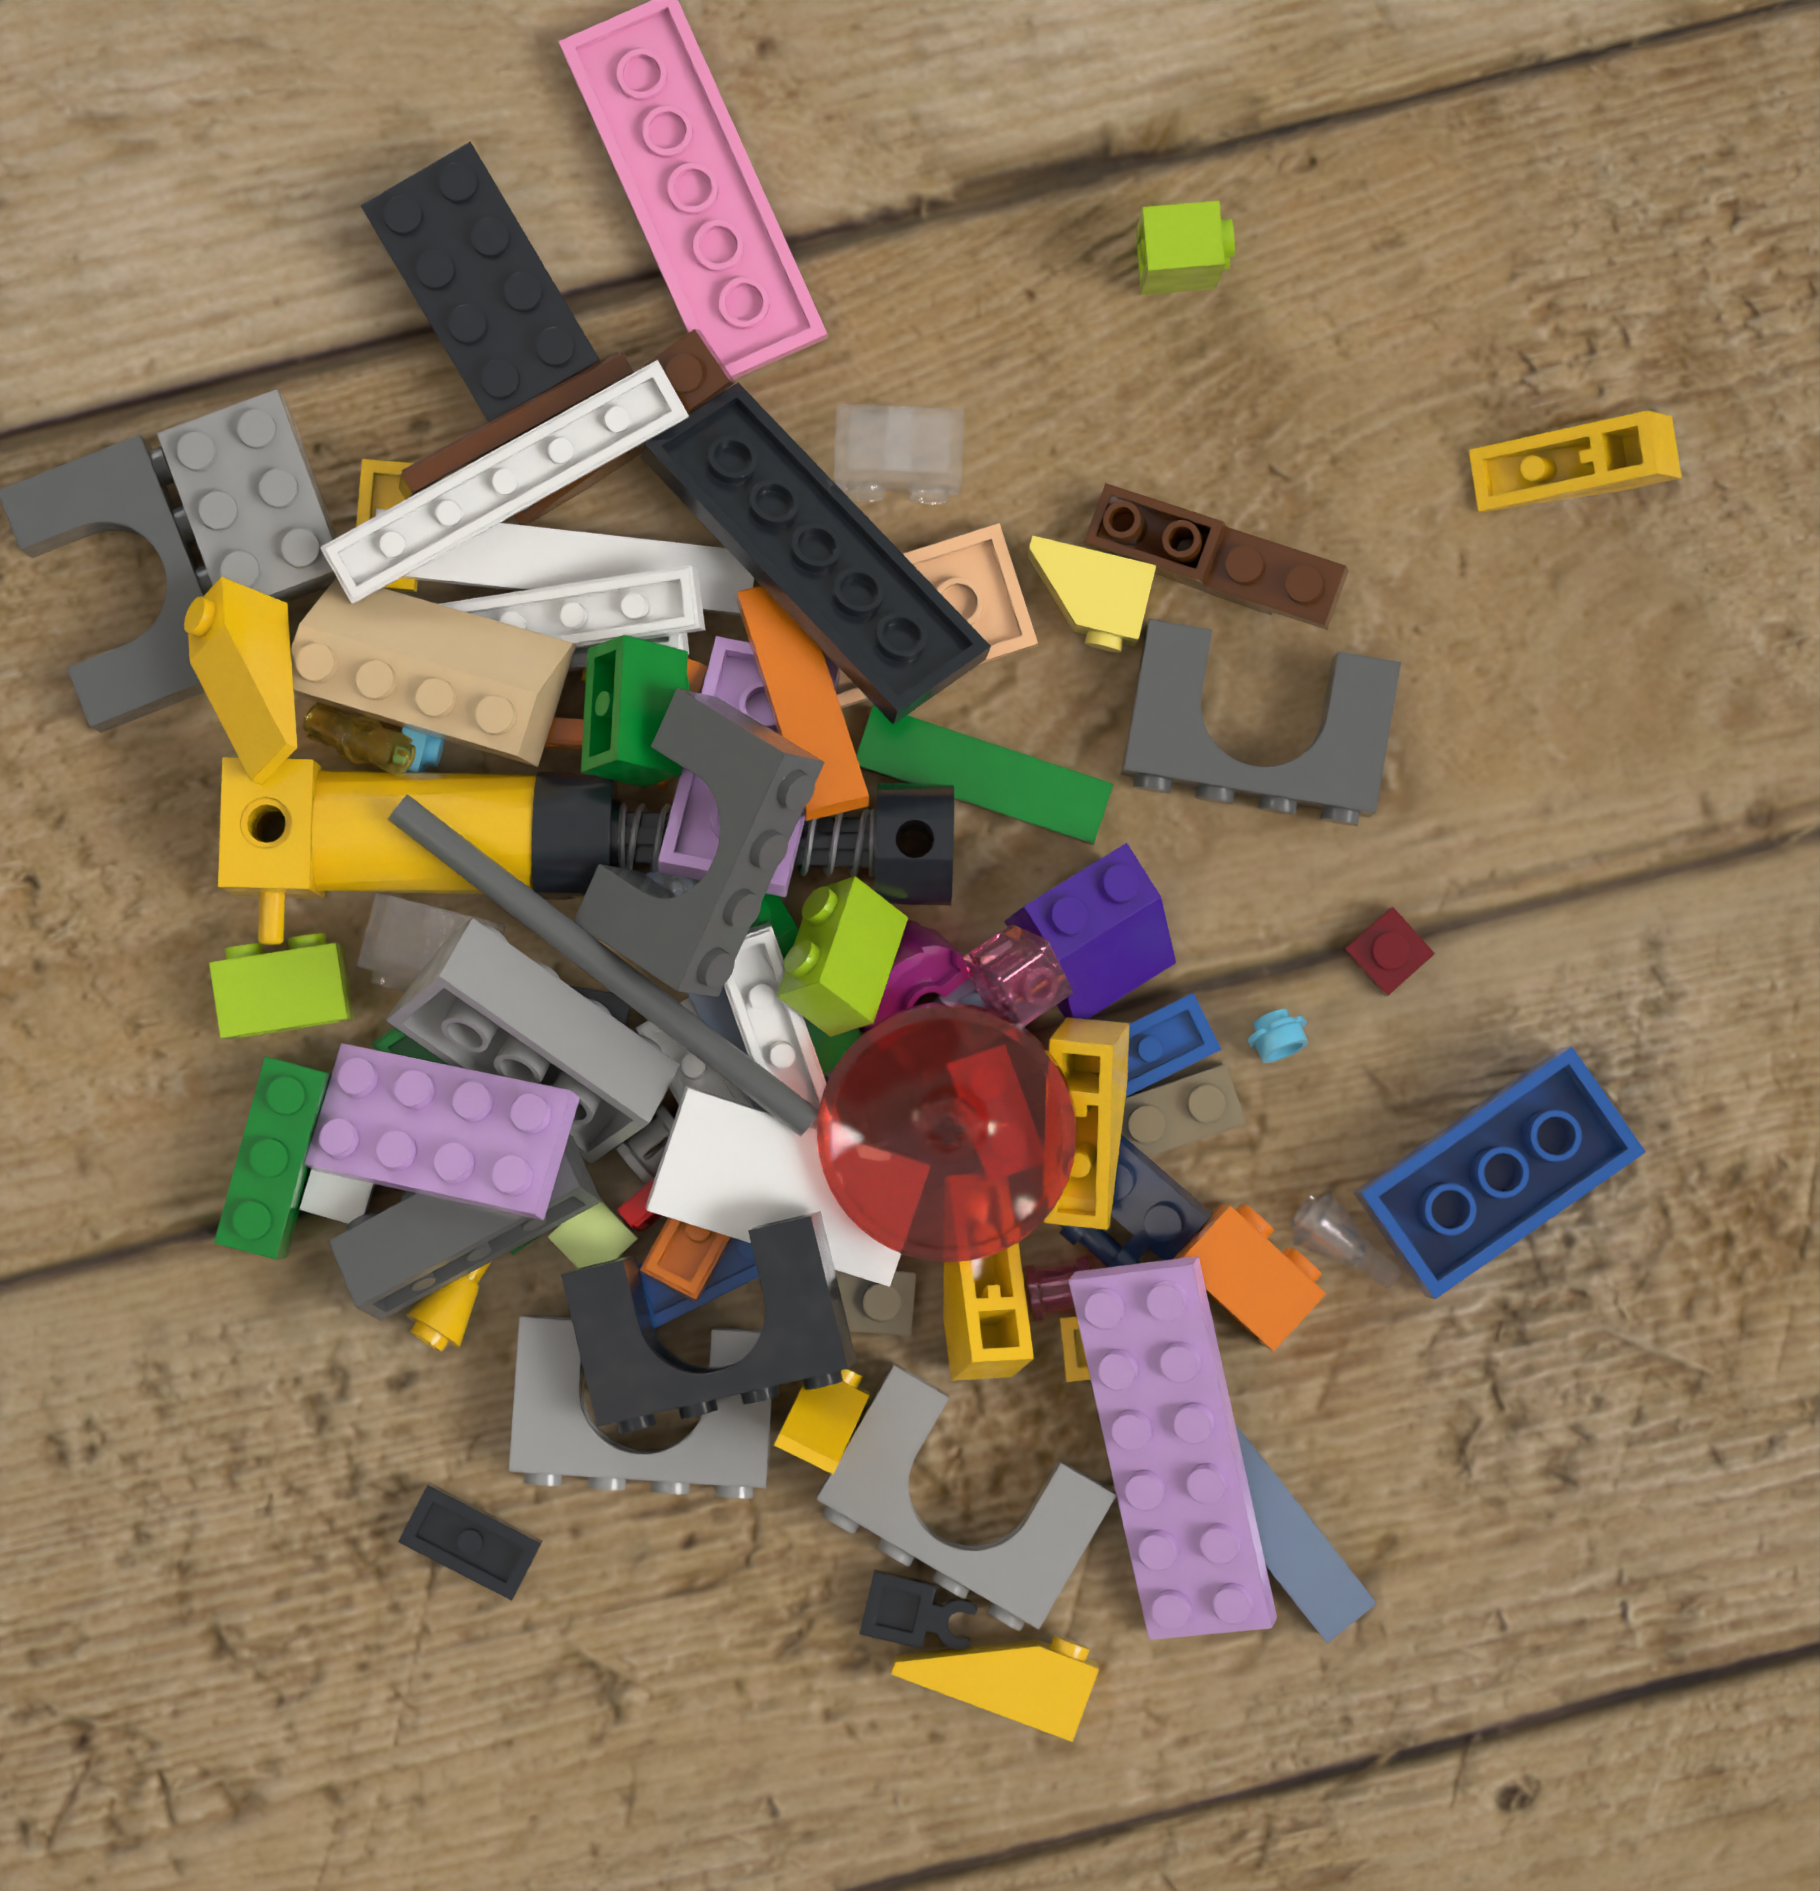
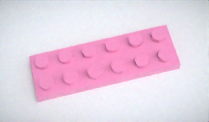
M651 0L558 41L687 332L689 333L693 329L701 330L733 380L828 339L826 329L679 1Z

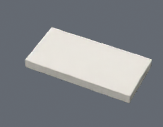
M685 1086L645 1208L647 1211L751 1243L748 1230L821 1211L835 1270L890 1287L931 1166L927 1162L812 1125L800 1137L765 1110Z

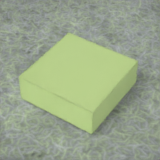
M602 1199L601 1203L562 1223L548 1236L577 1268L618 1259L639 1239Z

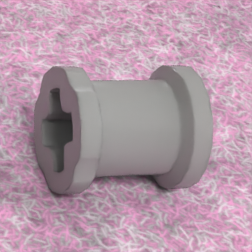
M663 1104L657 1108L655 1119L631 1139L615 1147L625 1162L646 1185L656 1176L668 1138L648 1155H645V1153L663 1138L669 1137L675 1119Z

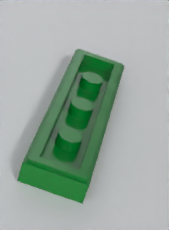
M874 704L856 755L861 769L907 784L954 785L955 800L1090 845L1095 843L1114 785L1113 783L908 715L893 725Z

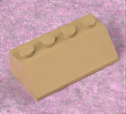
M336 577L298 626L291 648L293 691L298 696L311 701L538 767L576 645L568 641L384 588L352 604Z

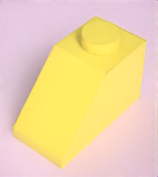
M1032 535L1028 558L1072 630L1086 635L1084 644L1116 653L1122 652L1123 644L1135 646L1139 639L1156 565Z

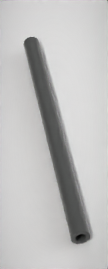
M407 794L394 809L388 821L801 1137L816 1119L820 1111L411 796Z

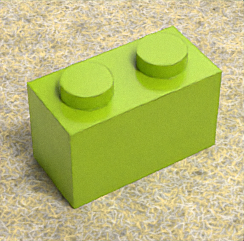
M1220 201L1142 207L1135 233L1141 295L1216 289L1222 271L1230 270V257L1235 256L1232 219H1221Z
M856 876L813 890L805 901L802 908L803 919L794 946L790 949L784 960L785 972L776 995L830 1037L874 1023L908 920L906 915Z
M319 933L287 939L289 950L264 954L263 944L261 943L225 948L226 960L209 962L220 1038L232 1040L355 1020L344 945L338 943L327 944L326 934Z

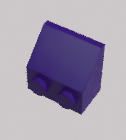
M1127 843L1026 904L1004 921L1065 1019L1067 1017L1088 1019L1176 964L1162 898Z

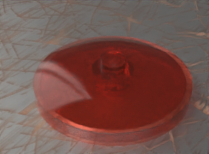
M939 1002L922 1004L891 1014L867 1029L851 1044L840 1058L824 1089L817 1120V1144L822 1170L831 1192L847 1216L862 1231L887 1248L903 1255L934 1262H962L984 1258L1009 1248L1029 1235L1045 1220L1054 1209L1069 1180L1076 1154L1078 1125L1076 1108L1066 1077L1048 1049L1032 1033L1012 1019L993 1010L964 1003Z

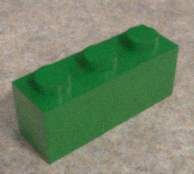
M264 1057L215 1237V1244L275 1260L287 1258L300 1205L311 1168L304 1163L330 1082L331 1072L278 1058Z

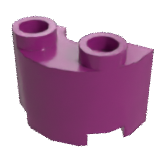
M907 920L873 1024L860 1027L859 1029L881 1050L915 1022L912 1017V1008L920 996L925 993L935 992L945 998L978 972L979 969L936 930L923 927L916 921Z

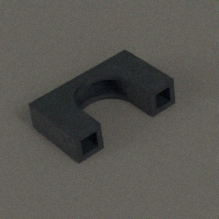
M821 1211L759 1225L748 1230L764 1295L765 1318L761 1334L752 1350L742 1360L727 1366L706 1367L692 1364L678 1357L665 1346L652 1324L636 1255L576 1268L561 1274L597 1427L616 1423L618 1432L625 1433L655 1425L654 1414L678 1408L680 1418L685 1419L717 1411L716 1399L740 1394L742 1403L745 1405L780 1396L778 1386L780 1384L803 1379L805 1390H811L842 1382L841 1370L850 1368L857 1360Z

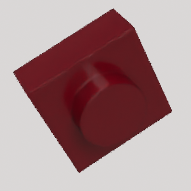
M1394 907L1389 908L1343 949L1385 997L1389 996L1435 954Z

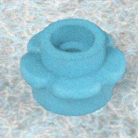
M1287 1009L1270 1012L1253 1023L1256 1032L1248 1038L1249 1046L1251 1049L1257 1050L1263 1063H1271L1287 1058L1308 1045L1309 1041L1303 1030L1307 1021L1303 1016L1291 1017Z

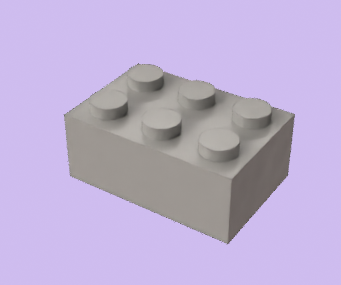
M277 389L157 433L212 585L222 576L283 602H288L332 584L336 579V575L320 547L336 539L337 535L288 402Z

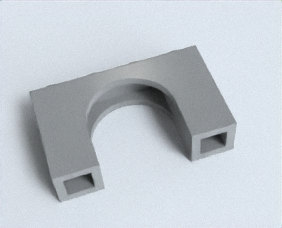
M525 1314L519 1317L509 1472H524L523 1483L530 1485L561 1486L562 1475L588 1477L587 1487L592 1489L625 1490L626 1479L652 1481L651 1492L689 1494L691 1483L715 1485V1496L750 1499L753 1498L754 1488H766L768 1483L773 1398L745 1405L742 1403L740 1394L716 1399L718 1410L703 1414L697 1426L680 1441L667 1447L652 1450H641L624 1446L604 1434L597 1427L588 1411L584 1397V1369L571 1317ZM714 1327L711 1335L709 1367L727 1366L742 1360L752 1350L762 1330Z
M894 1362L851 1435L834 1474L829 1473L817 1494L816 1500L826 1505L821 1515L850 1533L855 1534L859 1525L881 1537L877 1548L907 1566H910L914 1558H917L933 1567L937 1571L932 1580L955 1595L965 1599L968 1592L972 1590L991 1601L992 1604L987 1612L1006 1625L1021 1631L1026 1622L1039 1630L1116 1497L1115 1492L1058 1458L1027 1514L1017 1527L1004 1537L980 1545H963L938 1536L923 1523L913 1507L909 1493V1475L918 1451L950 1397L948 1393Z

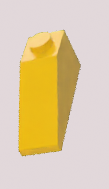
M1648 410L1469 450L1478 512L1612 493L1682 478L1672 416Z
M221 576L203 597H197L191 603L186 613L184 629L188 633L190 664L250 780L263 785L297 749L288 604Z
M1067 1017L1050 1038L1044 1223L1107 1230L1110 1226L1127 1091L1129 1023Z
M985 1174L948 1175L945 1178L943 1321L951 1381L1013 1377L1034 1359L1010 1176L988 1183Z
M849 1368L841 1370L843 1381L833 1385L805 1390L803 1383L781 1427L774 1446L834 1474L869 1397V1391L859 1387L864 1376Z
M1054 1635L1051 1644L1035 1639L971 1646L966 1649L953 1648L895 1655L891 1675L1073 1742L1099 1667L1096 1661L1087 1658L1090 1651L1089 1647L1071 1639Z

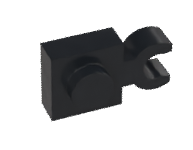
M874 1569L860 1635L922 1649L926 1631L937 1633L939 1639L951 1648L966 1649L969 1647L970 1638L951 1632L948 1628V1620L957 1612L976 1615L978 1607L971 1600L964 1598H953L944 1604L935 1603L933 1599L936 1583Z

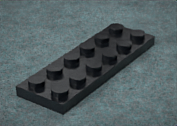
M739 382L688 414L689 418L644 443L640 458L893 725L986 660L991 645Z

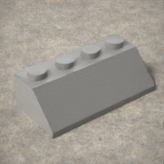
M471 918L445 940L386 1019L388 1023L450 1066L574 1092L580 1099L569 1134L573 1136L581 1156L591 1164L651 1122L680 1066L678 1062L663 1053L661 1047L655 1041L646 1036L638 1035L612 1017L604 1005L595 1000L587 999L561 981L553 969L545 964L533 961L510 945L504 935L498 930L482 925L474 918Z

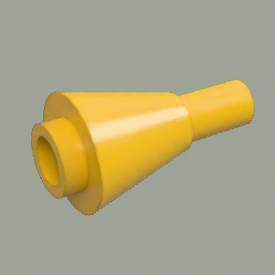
M492 1261L421 1299L406 1313V1316L415 1323L410 1333L439 1352H442L447 1344L460 1348L479 1290L478 1283Z

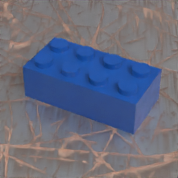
M1572 1046L1563 1047L1353 1193L1425 1297L1437 1299L1639 1158L1646 1151Z

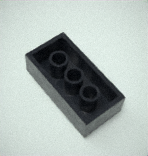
M471 141L360 205L488 423L600 362L599 357Z

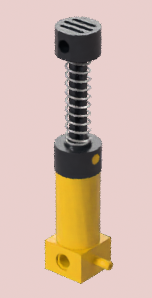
M222 757L218 887L236 897H259L258 941L261 944L280 945L284 941L285 898L325 899V891L485 895L388 821L394 809L408 794L543 899L568 900L584 898L599 864L632 870L633 863H649V868L653 873L657 870L658 859L672 807L666 804L662 808L661 813H651L646 805L642 803L637 807L636 812H628V806L625 803L622 804L621 799H618L617 781L590 774L538 772L537 775L325 770L312 759H286L263 785H260L250 780L239 758ZM877 783V811L874 808L871 811L867 808L862 812L861 817H847V813L843 812L838 813L836 817L805 820L793 867H798L799 873L802 876L807 874L809 867H823V871L828 877L832 874L833 868H848V873L852 877L857 875L859 868L869 869V876L871 878L875 876V892L890 904L951 906L954 849V785ZM285 816L286 826L284 833L274 842L265 843L263 832L266 824L274 817ZM908 831H919L928 836L932 843V848L923 857L911 858L900 852L896 841L902 834Z

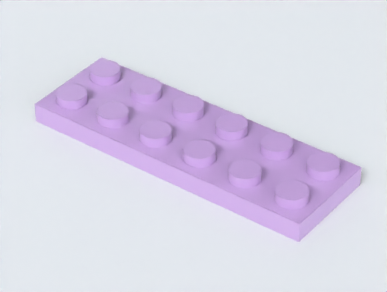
M1199 1256L1074 1272L1069 1279V1285L1149 1640L1272 1628L1277 1615Z

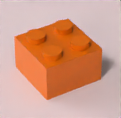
M1220 1204L1213 1211L1209 1220L1173 1259L1199 1256L1207 1295L1263 1346L1275 1351L1326 1295L1315 1284L1323 1274L1295 1248L1292 1250L1290 1247H1287L1282 1253L1267 1240L1275 1230L1247 1204L1245 1206L1240 1204L1236 1209L1230 1205Z

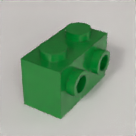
M622 635L588 648L581 773L641 787H648L682 775L681 765L658 752L651 745L676 689L689 690V679L687 677L688 651L628 635Z

